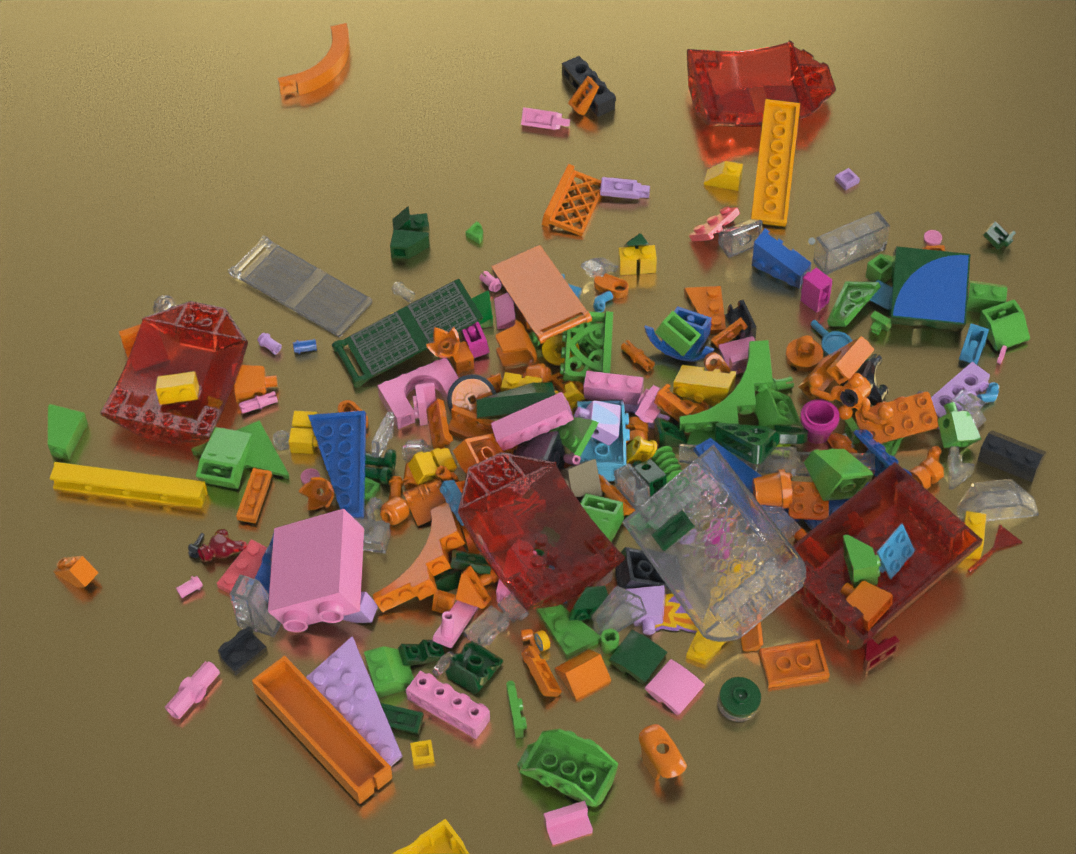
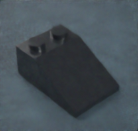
M625 547L614 559L620 594L626 595V589L663 585L665 594L683 592L677 557Z

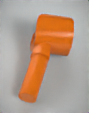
M531 629L521 630L522 641H529L530 645L534 646L540 655L541 653L534 640L533 631Z

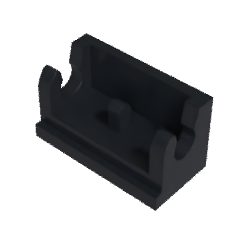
M744 299L738 301V306L735 309L730 304L727 308V314H725L729 326L739 318H742L748 326L745 330L742 329L735 339L739 340L751 336L756 339L757 327Z

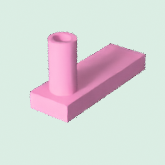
M457 600L450 611L442 614V623L433 635V641L452 648L478 607Z

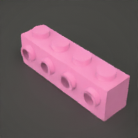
M560 392L492 422L491 425L496 441L504 451L561 425H565L574 420L568 401L563 393Z
M420 671L406 689L409 701L474 739L478 738L490 721V711L485 705L477 704L468 695L456 692L449 684L437 681L432 674H425Z

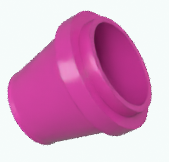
M812 400L803 406L800 421L803 427L808 430L807 440L815 444L824 443L838 426L839 411L832 403L825 400Z

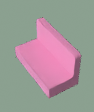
M585 801L544 813V824L552 845L593 832L587 816L588 808Z

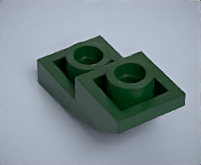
M423 639L419 644H401L398 647L403 665L427 664L443 660L446 657L442 645L433 640Z

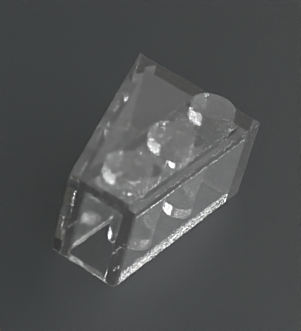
M239 575L229 594L237 626L241 629L250 626L253 631L275 637L282 623L268 612L269 600L267 598L269 594L259 580Z

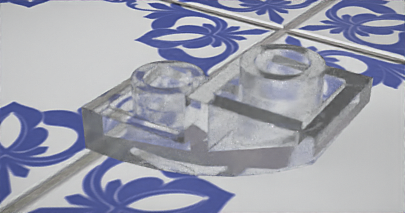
M598 257L585 261L580 267L586 270L585 273L595 278V276L603 277L608 271L616 272L619 266L606 258Z

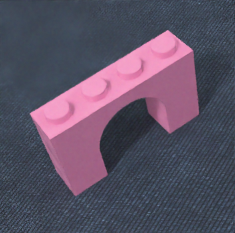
M443 358L378 385L379 398L396 427L400 429L415 423L414 410L406 398L415 389V385L434 383L435 389L442 394L447 403L448 391L451 385L458 379V376L447 358Z

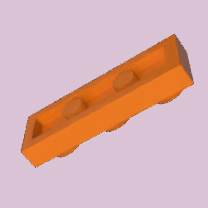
M252 469L236 515L237 520L251 523L257 522L273 476L272 471Z

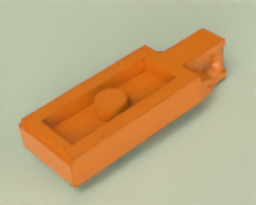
M599 474L601 491L605 493L604 497L623 502L624 516L637 510L635 506L614 485H611L603 475Z
M528 646L521 654L524 662L530 669V674L538 685L539 691L543 696L558 697L562 691L546 660L540 658L534 646Z

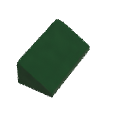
M639 233L626 242L624 247L635 246V248H638V246H646L649 243L642 233Z
M450 568L434 576L437 589L449 592L458 588L461 574L465 570Z

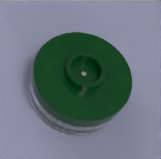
M733 677L725 681L717 697V705L720 712L726 718L736 722L751 719L756 714L761 703V692L758 686L750 679L744 677Z

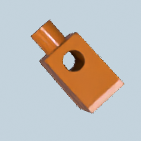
M234 365L237 405L255 398L256 395L259 397L267 394L268 387H278L277 375L266 376L263 366Z
M862 581L856 588L846 583L841 589V593L847 597L845 600L846 611L867 631L873 627L892 605L893 595L866 581Z

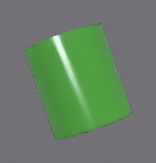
M606 629L601 634V650L607 655H612L619 646V634L614 629Z

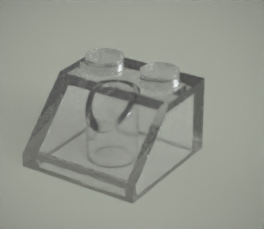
M750 219L719 232L718 244L728 258L754 248L755 240L762 233V220Z

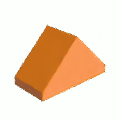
M470 565L461 574L455 600L483 609L491 601V597Z

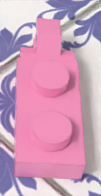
M523 107L521 125L556 130L560 129V125L570 126V119L562 118V114L558 112Z

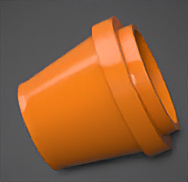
M778 469L777 472L753 478L755 505L781 507V509H788L789 504H792V486L789 472L786 473L785 469Z

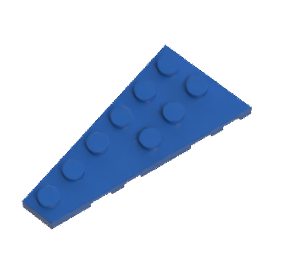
M352 411L308 415L340 510L345 509L355 520L364 519L366 412Z

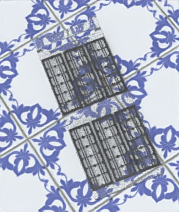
M265 235L259 239V242L235 266L228 270L232 277L244 281L338 337L373 302L370 297L275 244ZM263 247H268L243 273L240 272Z

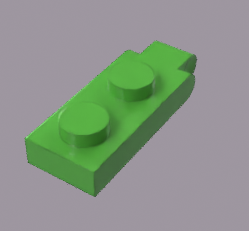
M508 681L506 687L515 739L523 738V729H527L525 716L521 717L520 711H523L522 698L517 697L515 683Z

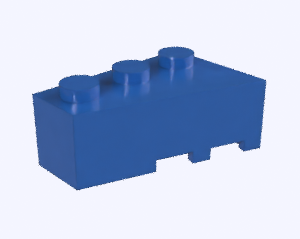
M765 228L754 242L752 266L787 282L789 285L800 288L803 284L804 275L810 272L811 262L794 249L790 251L782 245L783 241L781 239H774L768 234L770 231Z

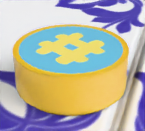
M543 630L535 632L534 639L538 649L541 652L550 648V641L546 632Z

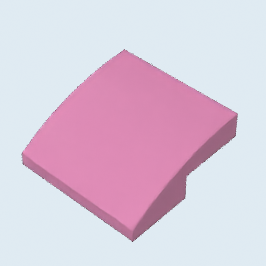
M670 659L644 689L659 703L662 701L676 715H679L705 684L686 668Z

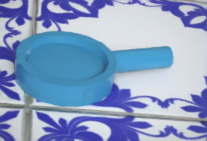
M813 320L810 324L823 337L821 347L824 356H828L852 342L850 336L843 332L832 331L829 333L816 320Z

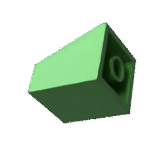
M817 449L812 451L804 462L823 501L855 498L873 476L872 471L845 449Z

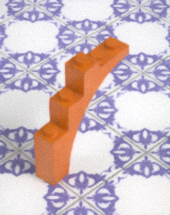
M447 502L431 509V531L426 545L414 563L387 587L372 594L375 603L382 613L416 596L419 600H422L438 592L434 576L451 568L447 552L465 544L459 522Z

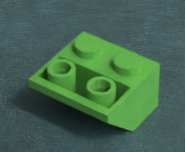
M1015 299L981 311L978 325L989 329L987 338L996 351H1000L1003 345L1008 348L1030 340L1024 312Z

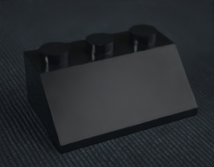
M991 430L981 446L978 461L1033 482L1047 452Z

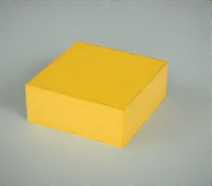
M431 740L410 743L414 766L435 762Z

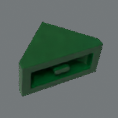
M658 417L655 419L654 438L658 449L664 446L674 448L687 444L685 433L679 430V426Z

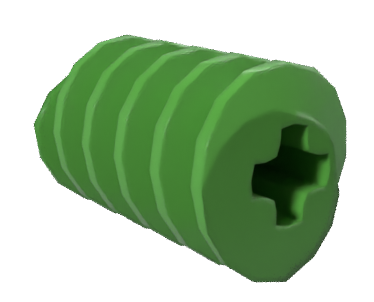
M670 446L657 449L654 456L651 457V460L666 474L667 490L675 489L674 484L682 480L685 475Z

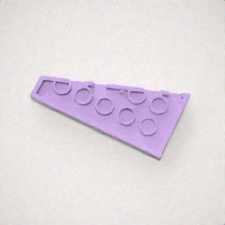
M352 636L306 678L392 767L403 756Z

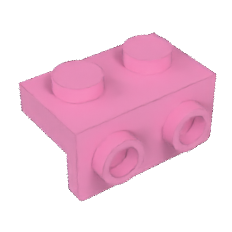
M434 383L415 385L416 396H413L415 419L419 418L420 426L428 425L426 409L436 401Z
M654 385L650 390L646 388L637 402L640 406L635 414L646 423H653L661 411L651 405L660 389Z

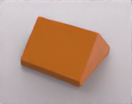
M590 649L554 668L576 701L611 682L601 654Z

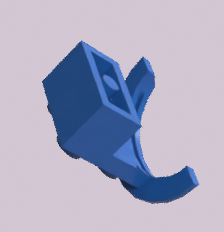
M677 306L674 312L701 334L700 338L684 357L664 340L661 342L655 335L654 328L644 326L645 333L652 344L658 350L673 358L689 362L704 361L707 354L714 351V348L705 346L703 351L700 352L710 335L711 317Z

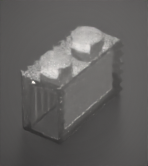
M627 464L614 471L615 486L635 510L651 503L650 487L643 481V478L639 476L637 471L633 469L631 464Z

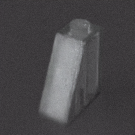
M615 587L592 615L593 627L596 633L601 635L606 629H614L620 632L646 615L647 612L641 596L621 587Z

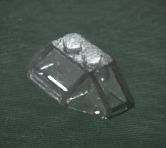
M1012 479L972 483L956 507L961 524H963L966 511L986 514V521L1039 515L1034 497Z

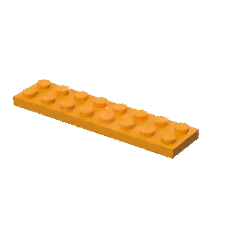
M765 99L750 221L752 223L786 227L800 103Z

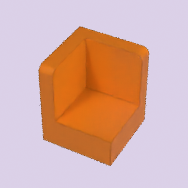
M466 341L461 342L457 353L449 358L457 374L474 369V357Z

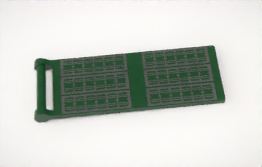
M456 279L349 337L333 342L332 348L338 353L351 376L353 386L359 388L373 377L428 349L426 344L434 342L433 334L435 327L446 332L455 327L458 333L479 322L483 317L460 279ZM346 345L349 346L364 375L359 376L343 349Z

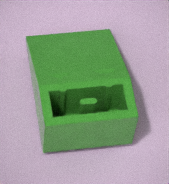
M215 427L200 458L196 477L207 484L239 489L253 434Z
M586 493L578 507L565 550L602 559L624 520L623 502Z

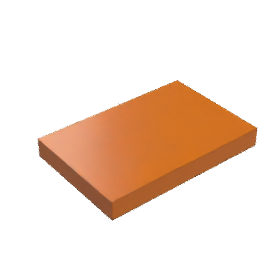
M820 639L759 649L768 688L827 679L830 676Z

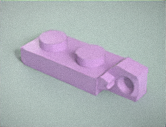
M603 177L601 180L600 196L632 199L649 198L650 186L641 185V183H637V180Z

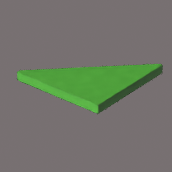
M260 420L235 430L253 434L244 468L272 471V475L283 476L285 479L290 478ZM208 442L192 448L193 455H202Z

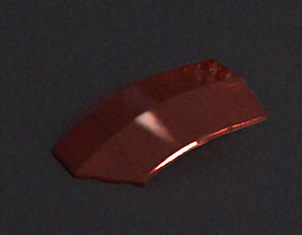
M790 40L783 44L754 50L714 51L687 49L688 88L695 113L710 126L761 127L765 99L800 103L799 119L811 116L836 92L829 66L824 62L819 63L814 60L812 54L804 49L802 51L799 50Z

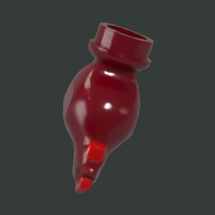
M219 529L211 537L209 544H202L201 547L197 548L201 560L207 562L211 561L213 557L227 558L233 553L243 551L247 548V543L242 540H231L226 529Z

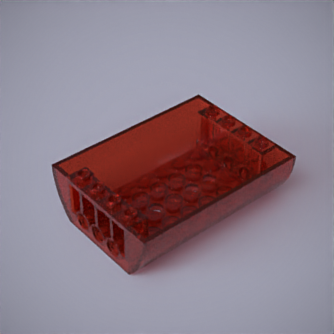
M894 462L777 558V564L791 595L848 649L857 650L981 546L983 539L901 466ZM903 524L915 551L892 579L889 578L886 571L880 572L877 585L874 586L893 595L892 605L873 627L867 631L863 628L864 614L857 607L850 605L846 601V597L841 593V589L846 583L852 585L843 556V535H849L873 548L874 554L877 555V551L898 526Z

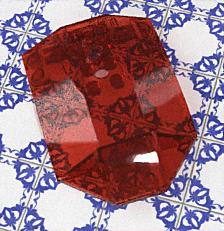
M188 301L142 318V323L128 360L100 412L101 416L138 436L167 443L179 444L210 439L238 378L248 346L247 339L226 308ZM195 371L199 384L197 400L160 405L156 392L158 376Z
M501 452L468 468L458 514L468 534L489 566L526 611L558 606L583 593L586 587H593L625 560L622 553L599 529L577 500L557 468L556 462ZM540 549L544 552V555H535L533 551ZM551 565L554 566L555 569H547L546 566Z

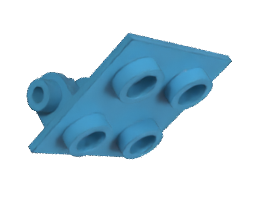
M903 524L898 526L877 551L881 560L880 572L886 571L890 579L894 577L915 551Z

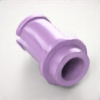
M262 333L258 337L259 345L266 347L273 354H277L281 350L282 345L273 340L270 334Z

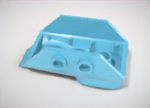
M623 400L600 401L621 406L619 437L610 446L591 437L580 456V462L596 459L598 474L603 475L608 482L615 481L620 470L627 465L626 441H630L629 429L625 428V425H629V415L625 413ZM578 401L577 408L586 409L592 401Z

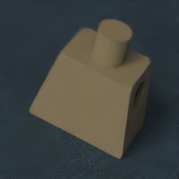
M596 459L585 460L577 465L562 469V478L554 480L553 483L556 491H565L566 497H584L586 493L602 496Z

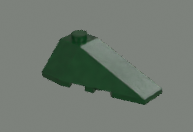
M533 382L477 399V419H502L554 396L553 384Z

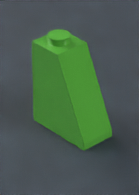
M49 404L48 447L52 456L58 459H70L88 425L85 413Z

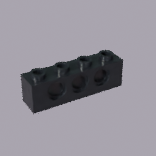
M577 56L562 63V76L575 91L578 90L587 76H590L599 86L590 105L591 110L597 117L615 109V94L607 88L604 81L598 78L597 73L591 70L586 61Z

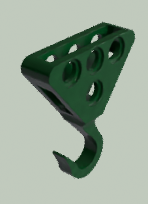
M717 423L715 428V442L752 464H761L775 450L778 444H802L807 442L808 430L796 425H775L773 430L766 426Z

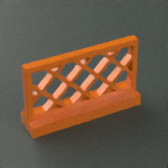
M568 164L544 213L541 225L548 227L551 224L583 236L601 197L600 189L593 191L590 186L597 185L601 187V180L575 171V166ZM574 178L582 179L584 183L576 184ZM586 187L589 192L582 194L579 189ZM575 190L577 196L570 197L568 192ZM591 196L594 202L587 204L584 198ZM580 199L583 205L576 207L573 201ZM569 202L572 208L564 210L562 204ZM586 209L588 215L581 216L578 211ZM574 212L577 218L569 219L567 214ZM563 215L566 221L561 222L555 218ZM580 222L582 228L578 229L572 223Z

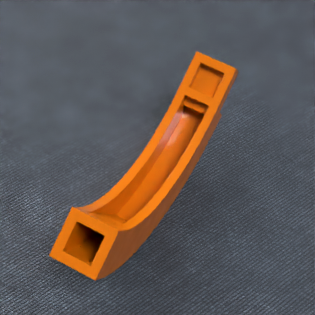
M347 23L330 26L332 36L331 48L318 64L306 71L278 78L281 95L298 91L299 95L307 94L323 87L340 73L347 62L350 51Z

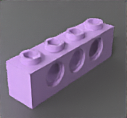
M971 362L931 397L937 418L939 419L946 415L945 404L955 402L957 410L962 411L968 402L972 403L978 393L984 392L988 388L990 374Z

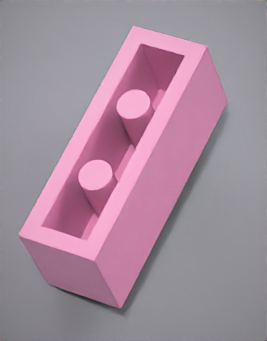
M586 371L584 382L585 399L596 401L623 400L624 404L639 405L637 402L644 391L643 377Z

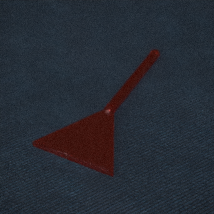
M999 524L993 548L967 571L971 572L996 549L1023 542Z

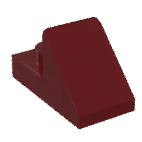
M868 634L863 669L868 671L897 652L900 640L894 635L889 639H883L877 644Z

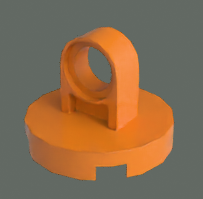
M805 335L794 339L786 348L787 363L790 366L792 364L794 367H797L798 371H812L823 359V349L819 343L813 340L812 336Z

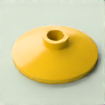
M562 335L548 338L542 346L543 357L553 365L560 366L561 363H564V358H561V354H559L562 347H565V342H562Z

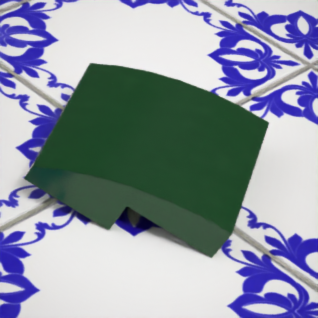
M631 630L608 661L621 672L625 673L627 671L643 685L668 652L646 636Z

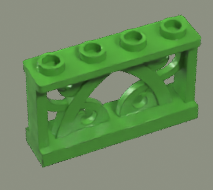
M589 311L592 322L602 323L591 325L589 322L586 323V328H584L583 324H580L579 328L573 327L562 333V342H565V347L561 349V358H564V363L560 365V374L563 375V381L585 382L588 369L594 372L610 373L613 312L606 311V313ZM587 335H589L590 340L595 345L602 347V349L593 351L588 358L576 347V344ZM596 335H601L602 338L596 339L595 337ZM594 356L600 357V361H596L595 358L593 362L591 360ZM576 363V369H579L581 365L585 366V368L581 372H575L571 370L570 365Z

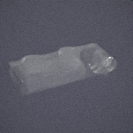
M387 412L372 440L373 457L379 458L382 451L386 450L388 440H391L393 437V412Z

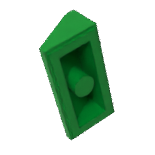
M485 291L472 298L483 317L479 321L481 328L493 327L489 291Z

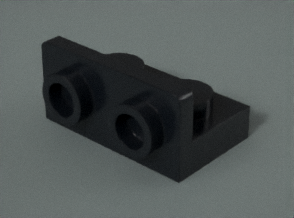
M250 626L240 630L230 641L224 642L218 649L220 661L235 676L267 652V647L254 635L253 629Z

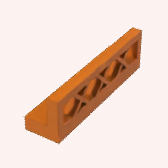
M453 406L451 409L452 419L448 424L449 434L464 440L471 438V436L478 437L494 434L491 423L495 421L491 419H477V414L457 406ZM518 445L503 452L510 458H513V452L517 449Z

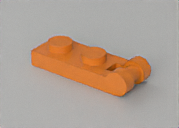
M437 399L427 408L433 449H444L445 445H449L453 441V437L449 434L444 401Z

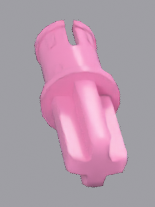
M274 391L259 397L256 395L253 399L241 402L239 407L242 413L256 409L262 410V407L278 403L277 396H275Z

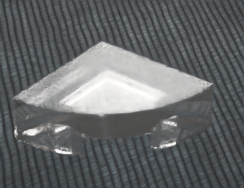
M450 651L443 655L432 673L436 676L441 675L446 665L450 664L451 657L454 654Z

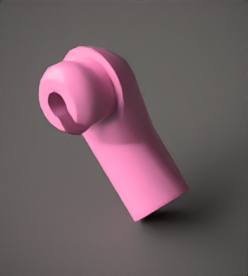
M572 452L565 454L563 457L564 461L570 465H577L581 460L580 456Z

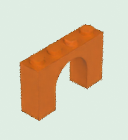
M860 336L824 357L798 387L810 400H813L816 396L810 393V385L808 383L810 375L814 373L822 375L824 380L822 386L817 388L824 391L833 380L840 385L851 378L871 355L874 348L866 339Z

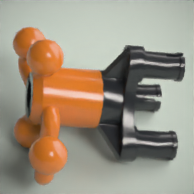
M873 354L869 359H866L849 380L834 386L831 393L817 389L823 384L824 379L822 375L814 373L808 379L812 395L827 401H834L836 399L842 402L843 406L838 409L839 418L842 420L852 417L853 411L851 408L860 410L866 419L877 425H884L893 416V409L889 405H883L879 408V416L869 411L870 405L875 406L877 403L882 402L889 392L886 385L881 384L878 386L876 382V370L882 363L880 355L875 358L877 354Z

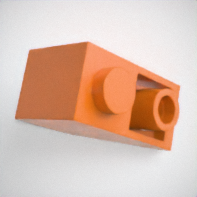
M83 556L64 557L57 563V568L53 571L57 576L77 588L86 587L99 573Z

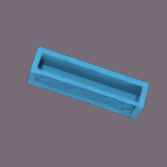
M443 481L440 492L451 507L461 526L471 525L476 515L473 513L455 481Z

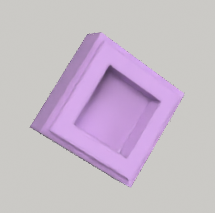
M847 168L835 175L834 180L847 190L858 184L860 178Z

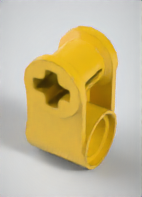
M636 436L626 446V467L632 469V464L635 461L640 460L643 463L653 457L657 450V442L654 440H644L641 436Z

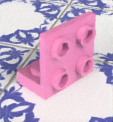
M753 336L719 345V351L731 371H736V374L745 372L747 368L749 341H755Z

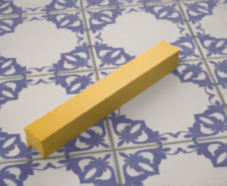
M54 462L50 475V480L54 481L53 489L196 508L203 507L205 497L208 494L205 481Z

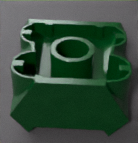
M470 641L463 646L461 653H456L451 657L450 665L445 670L448 680H453L469 690L473 695L481 690L501 666L503 659L474 641Z

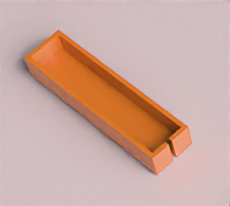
M285 655L252 679L255 693L359 804L375 793V787L379 790L393 778L391 766Z

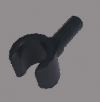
M200 533L194 544L188 545V555L195 559L199 557L197 548H199V544L205 536L203 533Z

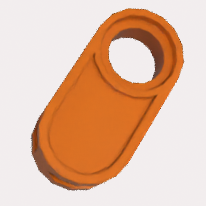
M599 273L594 278V287L599 292L611 291L613 297L624 298L628 295L629 286L625 280L607 273ZM618 286H622L625 289L623 291H617L615 288Z

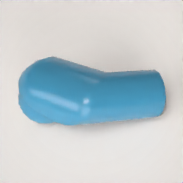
M611 291L595 297L593 308L596 312H603L605 302L613 299Z
M995 382L990 383L985 394L977 395V402L979 404L994 402L999 393V385Z

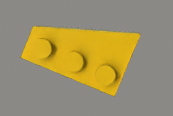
M682 365L674 380L673 393L695 400L698 403L706 402L713 407L734 391L736 371H731L728 374L720 373V369H714L712 372L704 371V367Z

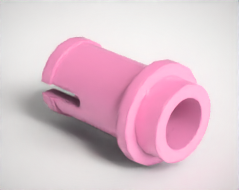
M488 271L483 272L486 277L481 273L479 279L488 286L490 291L497 292L501 289L502 284L498 278L495 279Z
M191 576L190 580L176 587V590L181 598H184L197 589L201 590L200 587L203 584L198 576Z

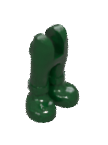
M389 449L384 457L365 452V465L375 466H365V477L379 478L383 484H388L391 477H393L392 470H395L396 451Z

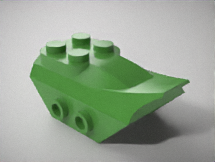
M562 729L542 731L538 740L527 746L517 763L520 768L519 773L538 780L546 787L552 786L579 802L585 801L586 805L592 807L598 806L603 802L613 784L618 768V762L593 740L583 739L572 731H564Z

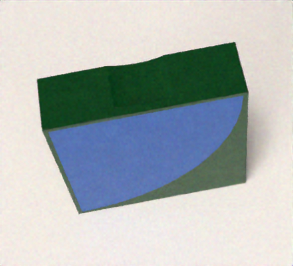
M896 246L892 260V293L889 299L888 312L891 324L925 325L937 329L962 331L966 325L971 254Z

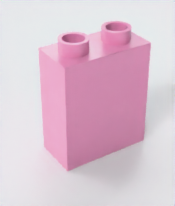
M345 509L274 528L268 612L281 622L288 631L302 632L308 628V625L322 621L337 623L342 621L345 615L360 612L364 528Z

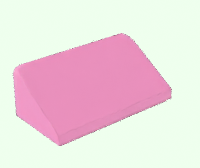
M505 293L494 299L497 329L510 328L515 325L514 302L509 294Z

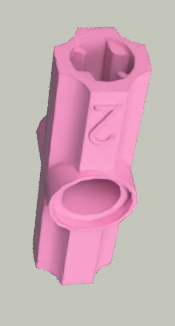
M205 661L192 677H186L181 682L177 694L165 706L166 711L171 716L180 719L193 703H198L203 699L207 691L206 688L220 674L215 665Z

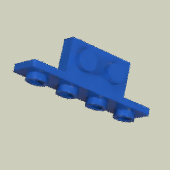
M856 429L853 432L869 448L860 461L885 486H889L896 477L905 485H913L915 483V480L911 477L912 474L898 464L899 461L894 456L889 455L885 451L886 448L881 443L876 442L868 430Z

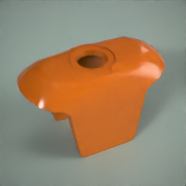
M515 320L513 327L496 334V340L500 346L496 349V353L504 367L536 364L537 353L521 322Z
M658 724L649 725L639 733L642 760L655 781L660 778V775L665 778H672L686 770L687 764L662 726ZM659 744H664L665 754L657 751L656 748Z

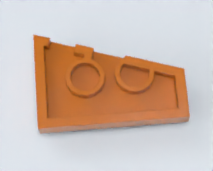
M721 286L684 288V293L691 301L692 308L697 313L712 318L710 334H719L726 329Z

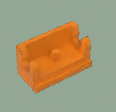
M666 384L657 392L654 403L678 422L680 416L696 413L698 406L694 404L690 407L670 392L669 388L671 385Z

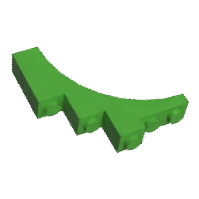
M769 340L749 341L747 368L734 391L722 402L708 410L693 415L680 416V431L687 433L694 432L695 430L713 431L717 423L739 424L738 413L747 415L755 412V391L761 392L769 388L772 389L773 385Z

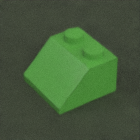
M969 280L967 311L981 313L982 310L1006 302V285Z
M771 388L763 390L755 396L756 408L754 413L759 420V426H766L773 430L775 425L803 427L791 397Z
M843 535V556L852 586L856 588L862 581L877 585L878 577L880 576L879 567L881 566L878 554L875 555L873 548L849 535Z
M383 646L364 652L366 667L378 698L405 691L414 680L410 665H403L398 649Z

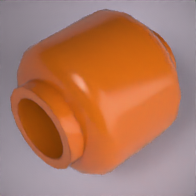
M544 363L529 365L526 368V372L523 373V378L525 376L542 378V383L552 381L551 370Z
M392 497L382 504L380 516L385 523L395 526L408 518L409 504L400 497Z

